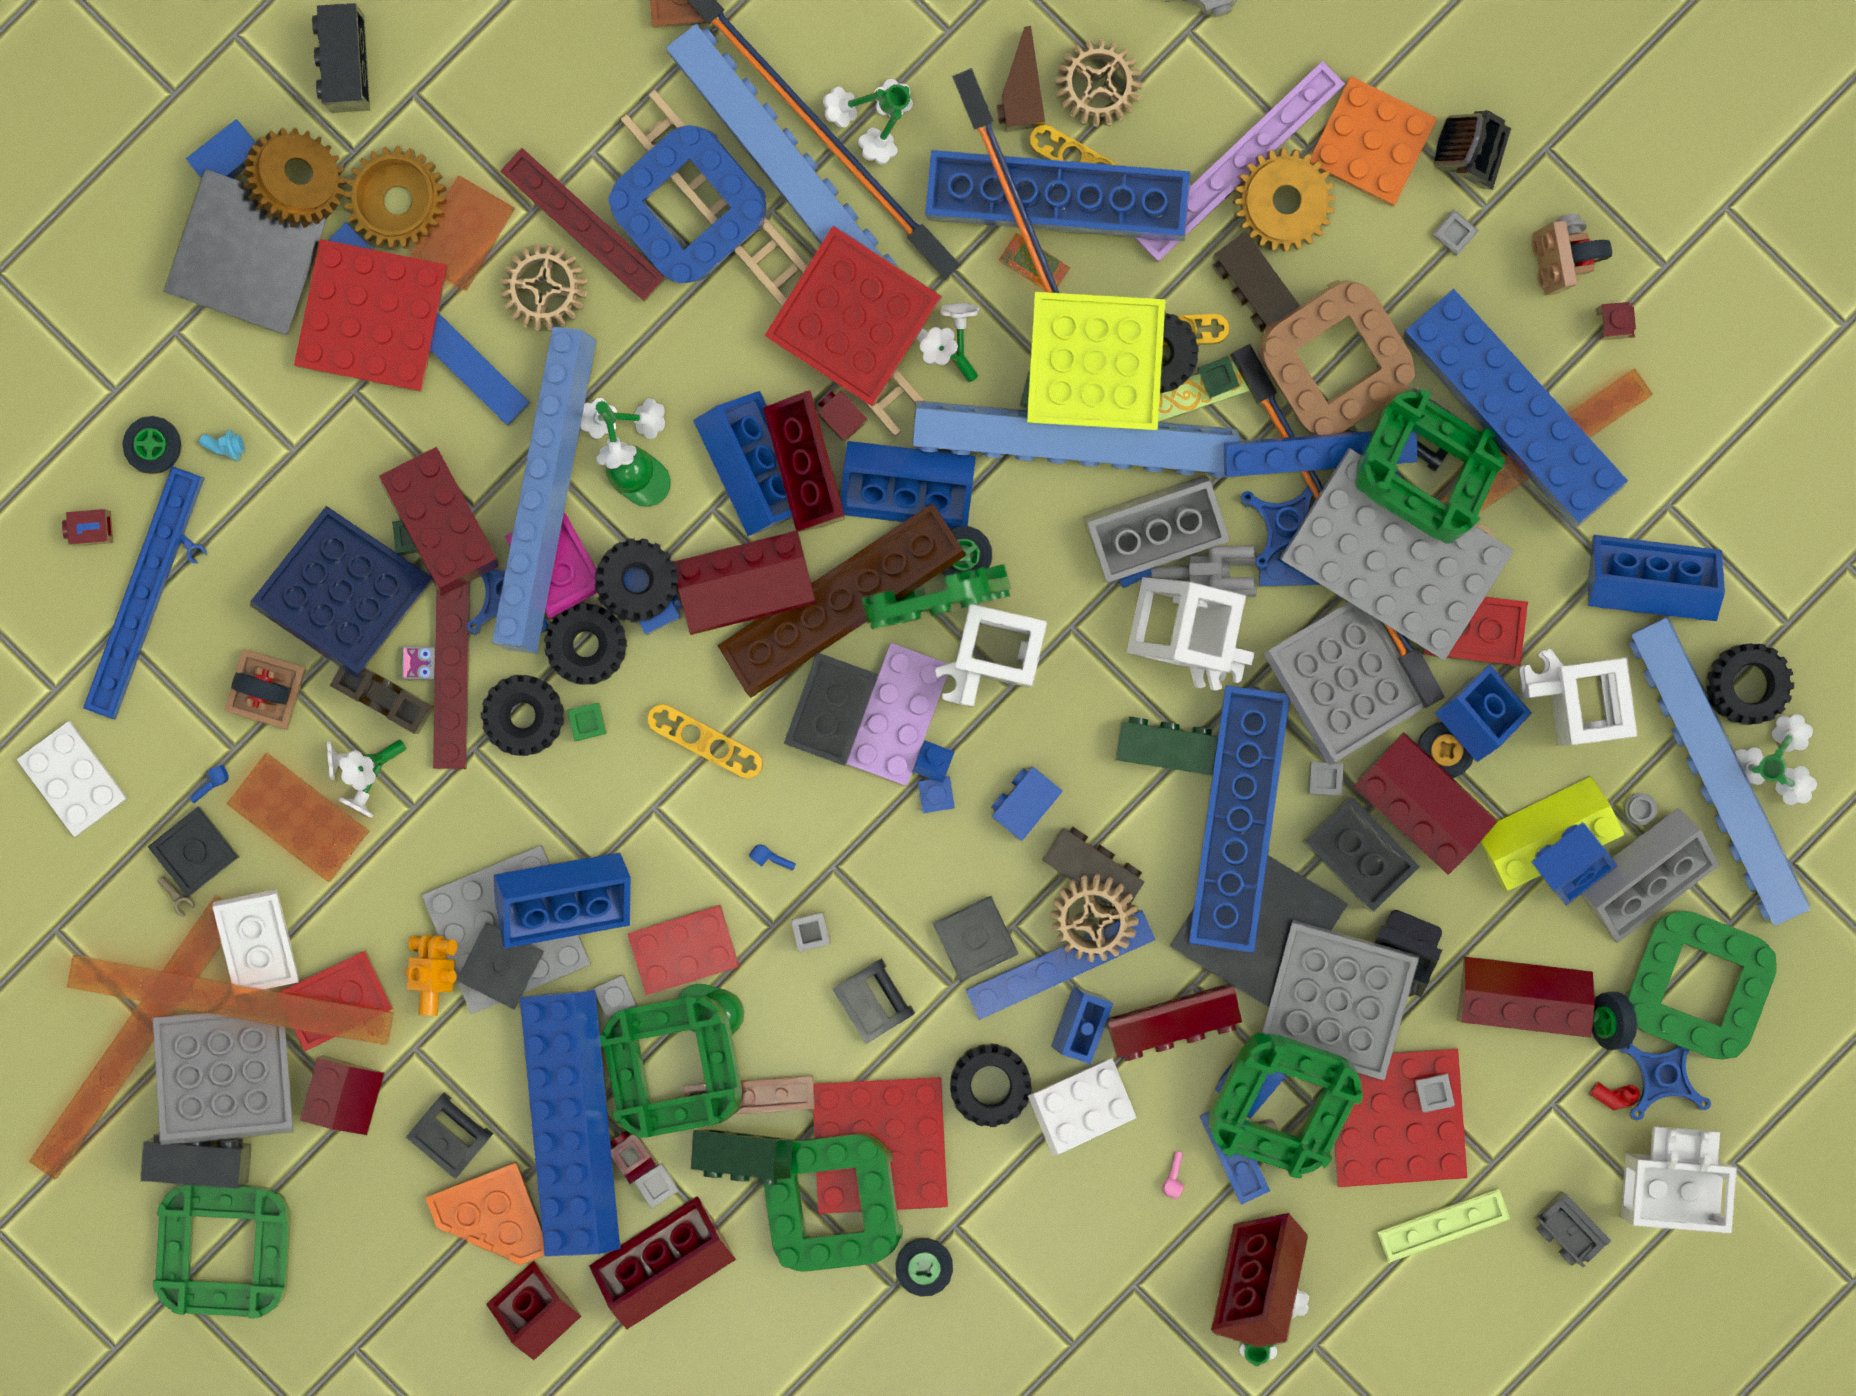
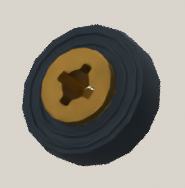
M1437 722L1429 726L1420 735L1417 745L1452 778L1464 774L1472 765L1474 758L1443 722Z

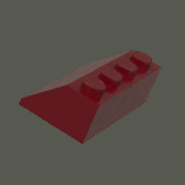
M811 390L763 407L795 529L801 532L826 527L845 520Z
M798 530L674 561L677 568L676 576H678L677 587L690 635L816 604Z
M1404 732L1359 776L1354 784V787L1447 875L1476 848L1498 822L1487 809Z
M1464 956L1457 1021L1591 1038L1594 1014L1593 971Z
M1228 983L1109 1017L1107 1019V1026L1117 1058L1124 1057L1125 1061H1130L1143 1057L1142 1051L1155 1047L1157 1053L1174 1048L1173 1042L1186 1039L1187 1044L1206 1038L1204 1033L1217 1030L1218 1035L1237 1030L1235 1024L1241 1023L1242 1018L1235 988Z
M697 1196L620 1245V1249L609 1252L589 1265L610 1311L627 1330L735 1261L736 1258L720 1229Z
M1289 1213L1233 1225L1211 1331L1214 1334L1256 1347L1287 1342L1308 1240V1234Z

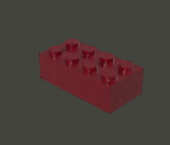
M437 446L379 476L382 487L441 596L499 567L491 546Z

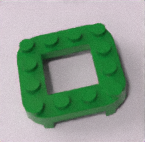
M1420 389L1418 392L1399 393L1383 409L1357 466L1356 487L1372 501L1429 536L1447 544L1453 543L1465 535L1480 520L1478 514L1496 474L1504 466L1505 457H1501L1498 446L1492 439L1496 435L1489 428L1486 427L1483 431L1479 432L1429 401L1432 394L1429 391ZM1412 430L1464 462L1445 504L1395 474L1398 468L1396 463Z
M1001 564L986 569L983 567L945 576L948 590L925 595L924 587L921 585L897 602L894 590L864 597L862 602L867 622L871 625V629L918 620L921 617L920 612L930 610L931 616L950 612L952 609L951 605L960 603L961 608H966L972 604L978 605L983 602L1009 597L1011 586L1006 566Z
M1678 910L1663 915L1658 920H1655L1649 930L1651 933L1629 991L1625 993V996L1630 1000L1635 1010L1637 1029L1709 1058L1724 1060L1738 1057L1747 1048L1753 1037L1775 979L1777 970L1775 952L1765 941L1754 935L1691 911ZM1683 944L1741 966L1719 1026L1661 1004Z
M700 995L623 1009L615 1012L609 1019L603 1034H600L601 1047H605L616 1110L612 1111L616 1123H620L629 1133L638 1138H648L711 1126L725 1122L739 1111L742 1099L740 1075L729 1019L718 1000ZM695 1029L707 1093L650 1103L639 1039Z
M1255 1033L1238 1053L1210 1110L1208 1126L1216 1144L1227 1156L1232 1157L1236 1153L1285 1169L1290 1177L1302 1178V1174L1313 1172L1321 1166L1326 1168L1332 1161L1330 1151L1354 1104H1360L1362 1101L1361 1081L1354 1065L1340 1055L1278 1034ZM1275 1071L1323 1087L1298 1137L1245 1120L1267 1075H1273Z
M857 1132L854 1134L793 1140L790 1178L777 1179V1185H764L772 1246L783 1267L795 1271L808 1272L877 1263L893 1253L900 1238H902L903 1225H899L890 1164L893 1161V1156L890 1149H887L879 1139L868 1132ZM856 1167L865 1231L815 1237L806 1236L797 1174Z
M182 1184L165 1196L159 1204L157 1211L159 1225L155 1280H153V1289L160 1301L172 1310L171 1312L179 1315L188 1313L241 1316L253 1319L269 1313L279 1305L285 1295L287 1286L290 1237V1210L282 1194L264 1186L244 1185L239 1189ZM194 1216L253 1219L256 1221L253 1283L190 1279Z

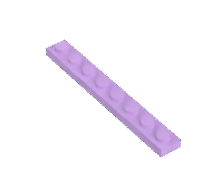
M1324 61L1313 69L1190 186L1185 237L1234 191V187L1242 183L1238 176L1239 174L1248 175L1250 173L1245 167L1247 164L1250 163L1257 166L1255 157L1258 155L1267 160V151L1273 150L1275 152L1345 85ZM1136 238V241L1157 263L1180 242Z

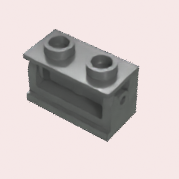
M1562 1191L1534 1217L1540 1224L1536 1230L1549 1243L1553 1239L1558 1242L1562 1247L1559 1251L1560 1255L1571 1266L1577 1262L1584 1268L1586 1266L1583 1263L1584 1261L1589 1262L1611 1242L1603 1231Z

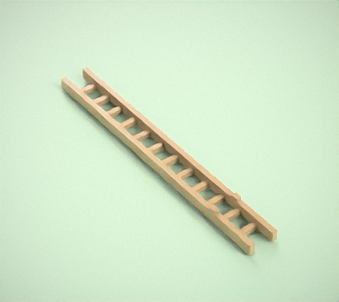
M655 90L649 94V97L667 118L663 122L660 120L649 130L650 133L647 136L644 135L627 114L621 118L622 123L648 152L654 147L652 143L672 125L676 128L686 126ZM677 172L671 177L711 225L718 220L715 215L724 209L728 203L722 197L709 209L694 191L707 181L706 177L701 173L689 184ZM765 218L762 228L772 240L753 257H750L741 245L734 252L783 307L787 298L778 288L799 270L803 274L807 265ZM779 246L793 262V265L772 282L757 264ZM896 370L892 378L899 386L879 403L876 402L874 406L866 403L894 437L901 430L884 412V409L904 392L915 404L916 401H924L898 370Z

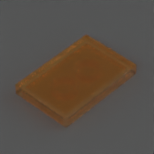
M458 175L445 197L447 204L439 207L445 215L443 217L436 216L435 221L440 226L438 228L433 226L428 228L431 236L428 238L423 234L420 244L416 246L410 257L447 264L445 280L467 291L515 208Z

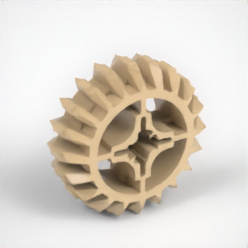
M1099 39L1098 49H1093V43L1091 40L1086 41V52H1083L1082 48L1076 45L1074 52L1077 58L1068 53L1064 56L1065 61L1070 66L1061 64L1058 66V71L1066 76L1056 77L1055 83L1065 86L1057 90L1056 95L1057 97H1068L1061 103V107L1066 109L1073 105L1074 108L1069 116L1075 118L1081 112L1083 114L1081 124L1083 125L1087 123L1088 116L1094 117V127H1099L1100 118L1104 117L1106 126H1111V115L1113 114L1118 121H1122L1124 116L1120 109L1131 113L1134 108L1128 100L1138 102L1140 96L1132 92V90L1142 89L1141 82L1133 81V79L1141 76V70L1135 69L1130 71V68L1137 61L1135 58L1124 61L1128 53L1126 48L1122 49L1119 54H1116V42H1112L1110 49L1107 50L1104 49V39ZM1092 59L1110 61L1102 69H1093L1089 65L1085 66L1083 64ZM1118 68L1125 79V92L1123 96L1117 92V88L1111 83V77ZM1075 71L1081 75V78L1087 85L1080 99L1076 96L1072 86V77ZM1106 75L1104 86H1107V89L1098 87L1091 93L1094 81H1090V79L1099 80ZM1097 97H1103L1115 103L1105 108L1088 106V103H1091Z
M539 244L534 245L535 255L532 256L527 248L522 249L526 259L521 261L514 255L511 259L517 267L513 269L510 266H505L504 268L505 272L512 275L511 279L501 278L500 281L501 284L510 286V289L500 292L503 298H512L504 304V307L507 310L517 307L512 314V318L517 320L522 315H525L522 325L526 328L532 320H535L534 329L536 331L541 330L542 322H546L548 331H552L554 320H557L562 328L565 327L566 323L562 317L567 314L570 319L575 320L576 315L570 309L574 306L582 310L584 305L577 301L576 298H585L588 294L586 291L578 289V286H584L588 283L586 278H576V276L584 271L583 267L580 265L571 268L576 262V258L571 255L564 261L563 259L566 254L564 248H560L556 256L553 255L554 246L552 244L547 245L546 254H542ZM543 263L536 277L521 279L523 273L529 267ZM553 264L560 266L567 272L570 287L553 281ZM547 278V283L554 289H551L550 292L541 297V292L533 286L537 287L538 283L542 285L541 281ZM518 289L534 293L535 312L523 306L519 298ZM568 296L561 307L552 312L545 313L552 298Z
M1095 874L1093 883H1090L1087 875H1083L1081 877V886L1073 879L1069 882L1070 890L1062 887L1059 894L1063 899H1054L1053 905L1057 910L1051 911L1050 914L1052 919L1058 920L1052 924V931H1062L1056 938L1057 942L1068 941L1065 947L1066 952H1070L1073 947L1078 949L1076 953L1077 959H1081L1084 952L1089 953L1088 960L1090 962L1094 961L1096 953H1099L1102 961H1106L1108 958L1107 950L1113 956H1118L1120 953L1118 946L1125 949L1129 946L1130 943L1127 938H1134L1136 931L1131 927L1137 926L1139 921L1135 916H1131L1137 912V906L1126 905L1132 900V894L1129 893L1121 896L1124 885L1119 884L1115 889L1112 888L1113 878L1108 877L1105 884L1100 883L1101 877L1099 874ZM1096 895L1108 899L1116 908L1101 905ZM1084 896V911L1077 913L1073 918H1069L1070 905L1078 898ZM1091 911L1095 917H1101L1098 926L1093 919H1088ZM1120 918V929L1112 937L1105 939L1104 926L1112 923L1113 919ZM1075 930L1087 931L1091 935L1092 940L1083 938Z

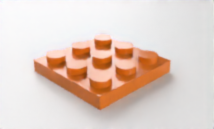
M1350 76L1311 155L1309 163L1313 164L1320 161L1322 164L1318 170L1322 172L1328 171L1330 176L1394 206L1437 118Z

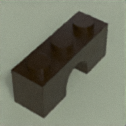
M340 667L329 685L357 702H361L383 714L387 719L414 734L420 733L434 708V705L367 667L358 678Z

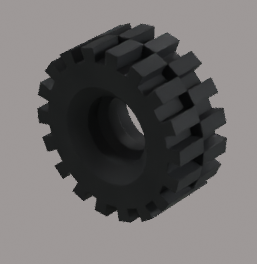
M1168 313L1164 315L1163 341L1170 348V357L1166 363L1161 365L1160 393L1172 391L1184 384L1192 375L1198 362L1199 347L1194 332L1191 331L1185 321L1178 318L1179 316Z
M631 538L622 543L621 541L604 554L595 573L596 583L594 586L595 592H598L599 595L598 600L601 604L605 605L608 613L617 615V619L622 621L626 619L631 620L632 623H638L641 620L648 621L658 616L670 604L677 591V568L675 562L672 563L670 559L671 555L660 548L661 545L656 542L655 544L649 543L648 539L635 540V538ZM641 568L648 574L649 585L644 591L635 593L626 588L624 575L629 569Z
M580 603L557 614L553 622H550L548 625V632L544 638L546 649H544L545 655L549 659L550 666L562 678L576 684L593 685L609 679L621 667L620 665L626 656L625 650L627 647L625 630L616 616L608 613L606 609L594 604ZM582 632L593 633L599 642L598 650L590 657H582L574 650V639Z
M514 675L497 682L498 684L488 691L489 694L482 703L481 719L484 725L482 727L484 733L488 735L490 742L495 744L501 751L517 756L537 754L549 748L553 744L552 742L558 738L561 733V726L564 723V708L558 693L547 682L529 675ZM519 703H528L535 710V720L527 728L516 727L510 718L512 708Z

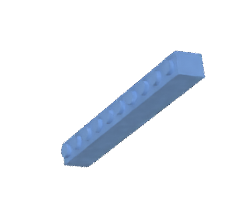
M695 24L666 47L670 57L820 244H822L832 226H836L882 256L875 247L879 242L868 228L864 231L860 229L855 222L859 217L848 203L843 206L835 197L839 192L828 178L822 181L816 174L815 170L818 169V166L809 154L805 153L802 156L795 148V145L798 144L797 139L787 127L783 131L775 123V120L778 118L776 113L767 102L764 105L759 103L755 98V95L758 93L756 88L747 77L743 80L739 78L734 71L738 66L727 52L721 55L714 45L718 41L707 27L701 30ZM888 253L882 256L883 258L887 259L888 261L897 266L895 261L890 257Z
M552 327L492 639L493 643L506 650L535 654L538 651L597 341L579 329Z
M916 401L913 446H918L919 450L924 452H937L938 448L951 449V453L957 455H969L970 451L983 452L984 456L990 458H1001L1003 454L1015 455V458L1019 460L1032 461L1035 457L1048 458L1047 461L1058 464L1066 463L1067 460H1077L1084 466H1098L1099 462L1111 463L1112 467L1117 469H1130L1131 465L1144 466V470L1150 472H1162L1163 468L1176 469L1177 473L1184 475H1193L1195 471L1208 472L1209 476L1217 478L1227 477L1224 474V442H1236L1240 439L1238 429L1164 422H1158V430L1027 423L1028 410Z
M1666 616L1631 634L1633 640L1629 642V645L1636 659L1643 658L1648 668L1643 671L1651 689L1657 687L1662 697L1657 700L1664 716L1668 717L1671 715L1676 725L1672 729L1673 735L1679 746H1686L1690 754L1686 761L1693 775L1700 774L1705 784L1700 787L1708 805L1714 803L1719 813L1714 816L1721 832H1728L1733 841L1729 845L1730 851L1737 863L1743 862L1747 870L1743 877L1750 891L1757 890L1762 900L1757 905L1764 920L1771 919L1773 925L1776 926L1809 911L1810 904L1669 617Z

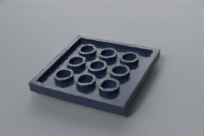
M326 506L252 598L250 606L358 678L431 584L432 578Z

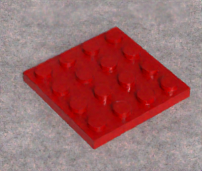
M832 226L769 327L765 337L869 405L874 406L943 296L836 226Z
M320 239L294 366L422 392L448 268L447 264Z
M1457 1048L1392 1053L1385 1080L1357 1073L1361 1081L1363 1098L1360 1104H1354L1334 1143L1338 1187L1468 1178L1459 1053ZM1447 1073L1455 1106L1423 1113L1420 1107L1415 1080Z
M941 1077L813 1084L815 1138L854 1134L857 1132L870 1133V1135L879 1139L892 1153L893 1161L890 1164L897 1210L948 1207ZM856 1167L816 1172L818 1214L862 1212Z

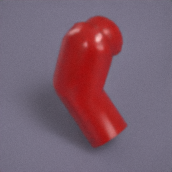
M1597 1081L1591 1088L1589 1095L1611 1110H1619L1633 1106L1637 1102L1640 1092L1634 1085H1626L1610 1090Z

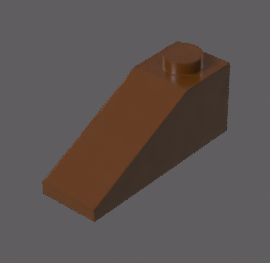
M1031 26L1024 27L1002 94V104L996 105L999 124H1005L1006 132L1045 125Z

